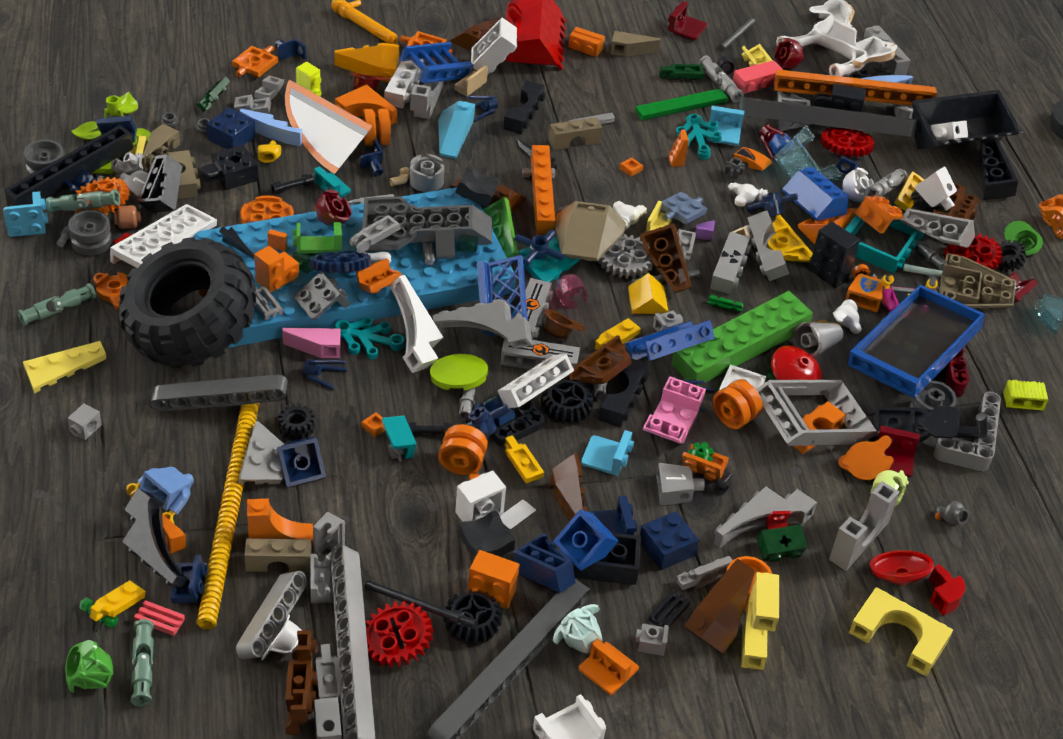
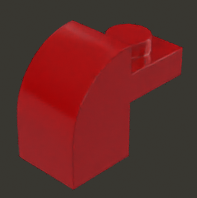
M939 564L934 567L929 577V581L936 587L930 602L945 616L959 606L965 592V582L961 576L953 578Z

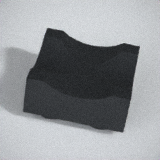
M468 165L455 193L476 202L478 205L488 207L500 179L484 176L476 171L474 167Z
M497 510L489 512L480 519L459 523L458 535L473 559H475L479 550L500 556L515 549L516 540L504 526Z

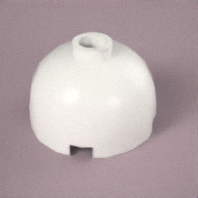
M856 168L849 172L843 180V192L848 195V199L858 203H862L866 197V188L874 184L872 178L868 179L866 176L868 174L867 171L862 168Z

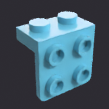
M712 106L709 122H718L717 131L722 133V140L720 142H714L709 138H706V140L713 143L738 146L744 111Z
M32 192L33 204L10 206L3 209L8 236L46 233L45 223H49L47 212L44 213L43 211L46 209L45 198L41 199L40 192Z
M625 430L620 443L599 436H592L581 464L619 476L622 466L625 467L629 457L627 453H631L634 441H631L632 432Z

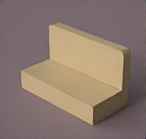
M483 66L478 71L474 70L455 84L454 90L465 96L473 93L487 82L488 67Z

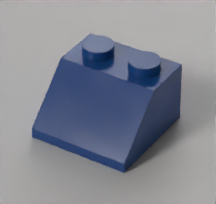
M579 510L553 542L579 570H583L606 557L618 540L593 513Z

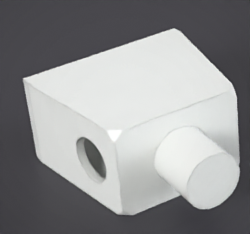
M967 121L931 125V130L937 141L968 137ZM956 126L958 128V134L955 132Z
M946 167L936 171L914 187L931 207L941 203L947 211L955 205L950 196L957 192V189Z

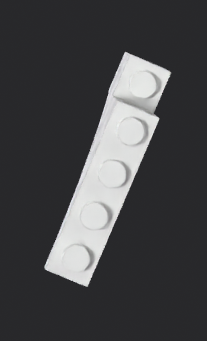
M402 275L389 287L398 302L405 323L407 343L406 354L403 356V359L411 372L414 373L428 368L438 359L432 347L443 336L406 276Z

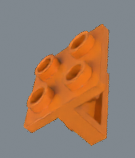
M597 638L591 644L589 657L579 665L578 670L609 695H613L639 670V666L609 642L603 643Z

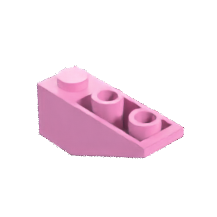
M283 328L284 345L319 358H340V329Z

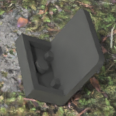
M322 271L295 295L297 302L313 320L317 319L336 301L345 309L351 304L347 300L349 295L341 287L338 289L339 283L332 276L330 278L327 277Z

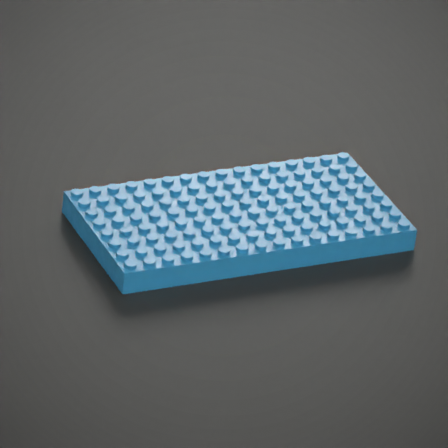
M457 187L402 197L406 200V203L414 204L417 207L474 205L483 212L481 206L476 202L456 194ZM364 203L350 205L352 215L349 217V220L341 225L342 251H357L356 246L352 247L349 241L351 237L362 230ZM316 211L225 227L227 230L232 227L253 254L268 246L267 233L270 229L286 233L288 248L285 252L299 262V277L271 293L281 306L283 314L279 315L276 313L275 317L272 318L270 315L269 319L265 320L257 308H255L250 327L243 329L242 339L236 345L231 344L227 348L282 338L283 328L329 329L333 328L336 322L340 320L353 323L362 320L364 317L377 320L402 315L389 286L382 288L378 293L371 294L359 288L356 271L343 273L323 272L327 277L330 278L332 276L339 283L338 289L341 287L349 295L347 300L351 304L345 309L336 301L317 319L313 320L309 317L295 299V295L321 272L310 268L311 256L321 255V253H297V247H293V229H297V223H300L301 236H334V227L320 222ZM222 227L198 231L193 235L196 240L201 241L203 238L212 239L223 244L226 248L229 247L241 256L251 272L256 289L262 287L255 280V260L223 242V235L219 232ZM493 230L491 245H474L473 240H456L455 258L437 259L436 241H433L435 261L432 266L430 264L426 265L424 262L422 242L408 243L399 250L365 251L367 253L383 251L390 253V268L406 276L426 310L480 300L477 262L484 261L489 263L506 259ZM274 249V250H276L279 254L282 253V252H284V251H281V250H278V249ZM510 265V267L508 268V270H510L511 272L514 273V271H513V269H512V267H511V265ZM497 266L492 268L493 275L495 277L502 270V267ZM506 271L500 280L506 283L511 274ZM516 278L509 286L513 290H515ZM498 281L494 287V292L498 294L504 285ZM507 288L503 295L512 294L513 292ZM260 292V294L267 300L264 294ZM267 300V303L269 304V306H270L272 309H274L273 306L270 304V302Z

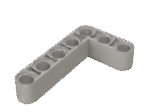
M986 392L979 406L978 413L985 412L987 414L988 435L986 438H975L974 442L954 437L950 439L938 438L933 456L942 462L978 471L988 470L995 453L1000 396L995 392Z

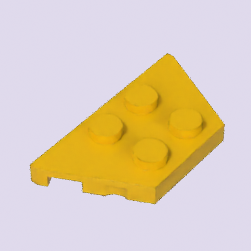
M778 215L773 222L776 234L769 239L767 248L775 251L781 250L785 261L810 262L813 253L783 217Z

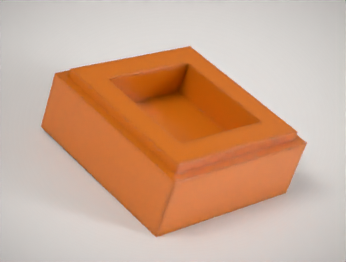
M632 157L620 163L619 166L630 177L643 171V165Z
M270 229L267 233L268 246L286 251L288 248L287 234Z
M376 412L361 422V427L374 437L385 431L382 424L383 417Z

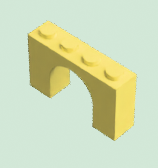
M760 572L756 574L742 624L741 667L764 669L767 659V632L775 631L779 620V575Z
M877 587L854 618L849 630L850 634L868 644L877 629L884 624L898 623L906 626L915 634L918 641L906 666L924 676H927L953 632V629L945 624L938 622Z

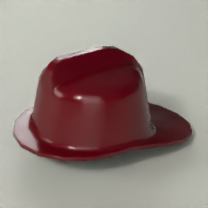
M350 73L354 76V90L368 85L375 91L380 80H389V77Z

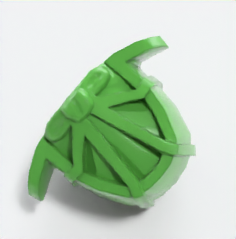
M87 640L78 643L69 651L65 672L70 692L74 693V685L82 689L106 688L113 675L111 657L98 647L94 641Z

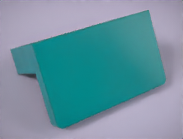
M320 166L314 168V182L322 190L337 191L340 193L338 195L340 198L351 193V189L332 172L327 173Z
M405 416L382 418V424L392 448H403L405 459L413 458L417 443Z

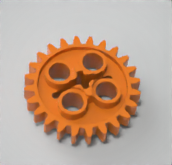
M107 177L105 180L102 178L99 181L93 180L92 184L86 183V187L81 186V190L75 191L76 194L96 191L111 192L113 189H116L120 194V204L118 206L111 204L101 208L77 209L74 211L77 214L81 211L97 210L107 216L108 212L114 213L115 208L118 209L120 205L126 204L125 201L130 196L129 188L121 178L116 180V177H113L110 180Z

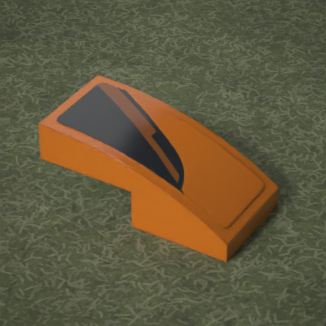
M742 147L734 153V158L748 162L750 169L763 171L772 164L768 157L750 148Z

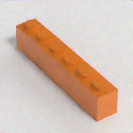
M532 145L531 173L536 235H546L550 230H554L555 226L550 148L548 145Z

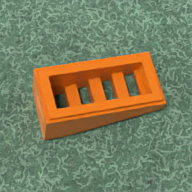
M685 129L681 130L669 153L668 158L672 167L685 165L689 142Z
M162 514L163 529L170 554L185 549L186 535Z

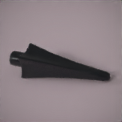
M225 227L220 228L219 232L223 235V242L240 250L254 260V254L232 227L228 230Z

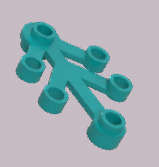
M691 114L686 117V124L684 126L677 127L676 135L678 136L681 130L685 129L687 132L690 128H693L687 135L689 139L688 146L696 137L699 145L697 149L698 158L708 159L711 156V149L705 144L703 136L712 139L714 142H720L722 140V133L717 131L718 122H706L702 120L700 115ZM700 126L708 128L709 131L701 129Z
M364 317L362 320L353 323L340 320L333 327V329H340V337L344 338L349 346V353L352 355L360 352V344L355 342L352 336L359 338L367 350V358L376 359L378 357V349L370 341L389 345L393 351H400L404 347V337L400 334H393L390 338L375 334L378 332L388 334L391 327L389 322H381L379 325L373 326V320L370 317Z

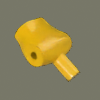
M274 140L270 141L269 144L258 146V159L261 162L271 163L281 155V146L276 145Z

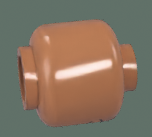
M133 205L120 206L114 212L115 225H118L120 229L136 228L138 222H141V211H137Z

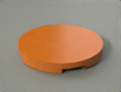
M276 196L255 197V200L247 204L245 203L240 210L242 224L294 215L293 207L282 201V198Z

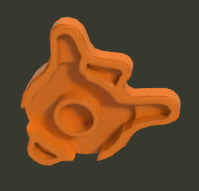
M117 272L118 275L109 276V273L95 274L93 280L98 297L112 303L114 309L120 311L119 295L121 288L127 285L128 279L126 277L128 275Z
M885 435L875 442L864 441L854 444L845 455L839 458V467L851 473L858 480H875L879 473L889 470L893 463V458L884 454V451L891 444V438Z

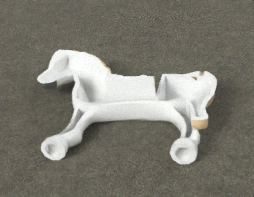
M828 0L824 5L810 7L811 17L823 18L825 20L815 24L812 31L806 35L797 37L779 36L776 40L777 46L780 41L783 42L785 40L784 38L794 39L802 47L818 44L850 59L849 62L843 64L835 63L829 67L830 75L841 77L844 75L849 76L851 73L861 70L866 63L889 61L893 59L897 49V45H894V43L882 41L875 36L856 42L857 30L850 24L855 11L844 0Z

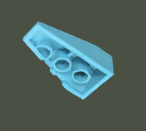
M458 101L442 111L438 119L440 156L452 159L457 158L473 124L475 104Z

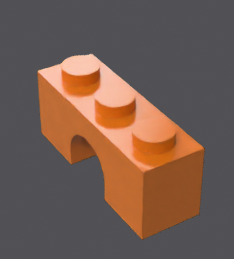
M828 401L822 406H817L812 413L804 415L802 420L809 430L840 429L846 414ZM816 445L794 447L802 454H805Z

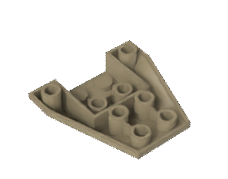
M574 201L560 211L555 219L554 228L560 253L570 259L598 261L623 236L626 222L610 205Z
M946 254L939 284L940 294L971 308H1013L1016 280L966 257Z

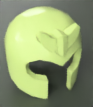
M892 470L882 471L876 476L870 493L883 481L900 491L895 504L897 506L905 493L906 484L909 483L907 476H905L903 470L899 473Z

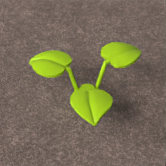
M127 92L120 98L115 95L106 98L107 108L104 109V118H107L108 113L113 117L133 113L138 109V103L130 92ZM95 121L86 122L72 130L76 137L83 140H94L101 136ZM137 128L136 140L133 146H137L139 136H146L148 142L151 133L146 129Z

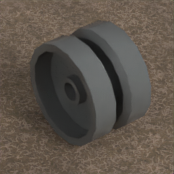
M45 139L34 141L26 146L23 153L27 175L29 176L64 156L62 146L58 142Z
M86 210L74 214L70 218L68 223L72 248L77 253L87 256L99 255L111 247L110 221L104 213L97 210Z
M930 381L915 398H912L909 408H920L929 412L937 406L955 407L957 398L955 392L946 384Z

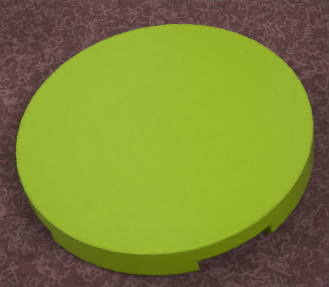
M469 354L445 356L434 362L430 368L431 381L436 386L445 390H450V388H463L464 391L473 389L484 383L488 375L487 363L483 359Z

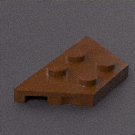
M615 336L574 366V371L567 375L565 379L570 380L571 378L574 382L579 380V382L605 384L632 364L620 336Z

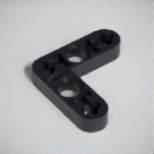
M530 400L521 405L528 407L529 410L523 411L519 409L520 407L511 408L519 418L496 428L494 432L495 443L505 446V436L513 435L517 441L542 429L544 426V415ZM521 426L524 430L518 431L514 427Z

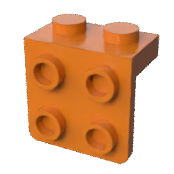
M866 196L855 212L857 216L880 233L885 232L893 219H902L904 217L903 211L896 206H891L889 204L890 201L883 196Z
M683 452L682 464L683 466L690 467L692 474L697 472L704 475V478L715 481L722 478L729 457L714 452L711 455L713 458L711 462Z

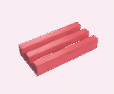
M145 600L143 607L139 609V613L135 614L134 620L136 622L140 619H148L154 623V629L175 636L185 620V615ZM144 615L149 616V617H152V618L156 619V621H155V620H152V619H150V618H147V617H145ZM164 622H165V623H168V624H170V625H173L174 627L168 626V625L163 624V623H164Z

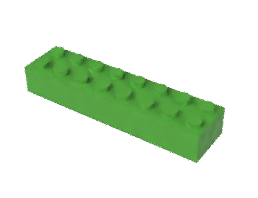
M787 291L713 329L714 339L674 352L672 366L686 380H703L706 383L727 372L730 365L737 367L794 337L795 332L793 330L796 325L802 322H811L813 312L790 291Z

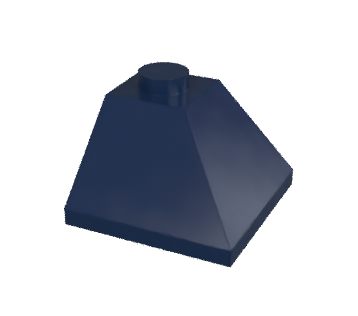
M308 437L277 447L286 487L326 477L317 437Z

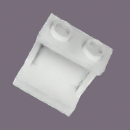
M580 694L576 697V702L573 705L547 718L543 713L535 716L533 730L539 739H604L606 725L603 719L595 714L591 703Z

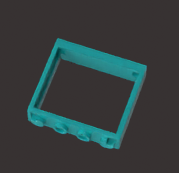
M855 215L845 230L855 236L865 221ZM893 219L889 226L909 234L911 237L897 257L859 242L855 257L895 274L898 268H902L905 258H909L912 249H915L918 243V239L921 240L924 234L902 223L901 219Z

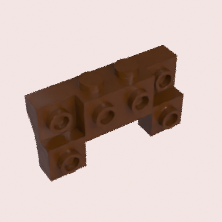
M954 183L957 192L952 194L950 198L955 205L951 207L948 214L934 210L933 213L974 220L980 198L964 193L966 187Z
M312 630L297 631L298 644L292 650V660H289L285 698L288 712L287 724L285 726L286 735H300L301 725H305V722H308V714L312 713L314 700H316V691H313V685H317L318 674L317 671H313L312 657L313 653H317V639H313Z

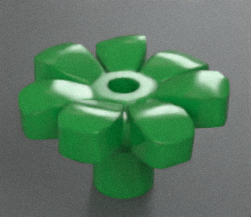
M696 442L693 444L694 449H689L688 451L689 454L711 462L713 461L711 457L714 454L713 448H708V443L703 442L701 446Z

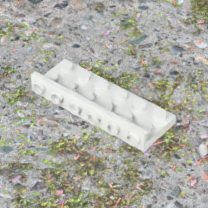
M186 204L110 247V262L115 264L123 260L138 268L143 263L141 259L149 253L153 255L161 250V246L167 243L177 244L183 238L193 237L198 231L212 229L217 226V219Z

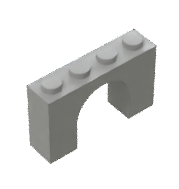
M882 481L871 493L866 510L860 521L858 522L849 517L839 528L829 560L847 571L889 523L900 491Z

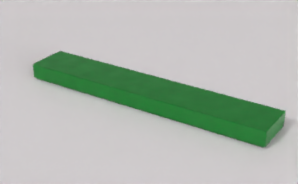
M720 88L635 106V112L641 120L726 103L728 97Z

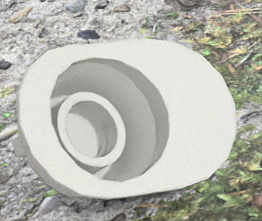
M288 615L280 633L271 643L261 660L270 651L290 654L298 644L297 631L301 629L289 620L290 615Z

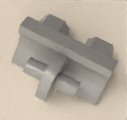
M129 152L125 154L123 161L117 158L112 160L111 169L116 172V179H119L123 173L130 176L137 170H143L141 161L144 155L141 153L134 155Z

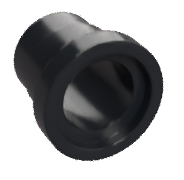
M725 56L718 59V66L726 75L731 74L734 70L733 62Z

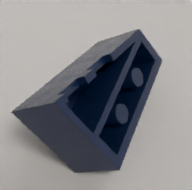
M545 533L513 551L515 562L520 564V575L559 593L576 583L572 561L561 549L558 550L553 541L550 542Z

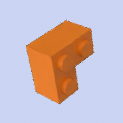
M267 246L254 254L255 280L260 286H265L270 293L299 277V262L285 251L279 254L272 247Z

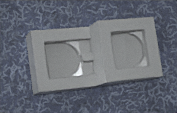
M268 76L262 80V87L255 91L254 98L270 97V100H272L283 86L284 79Z
M252 95L235 97L234 109L240 112V109L270 113V97L253 100Z

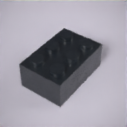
M831 221L818 231L808 270L834 288L839 287L850 277L860 239Z
M612 533L618 540L617 544L606 557L583 570H579L574 564L575 578L636 585L639 572L641 536Z

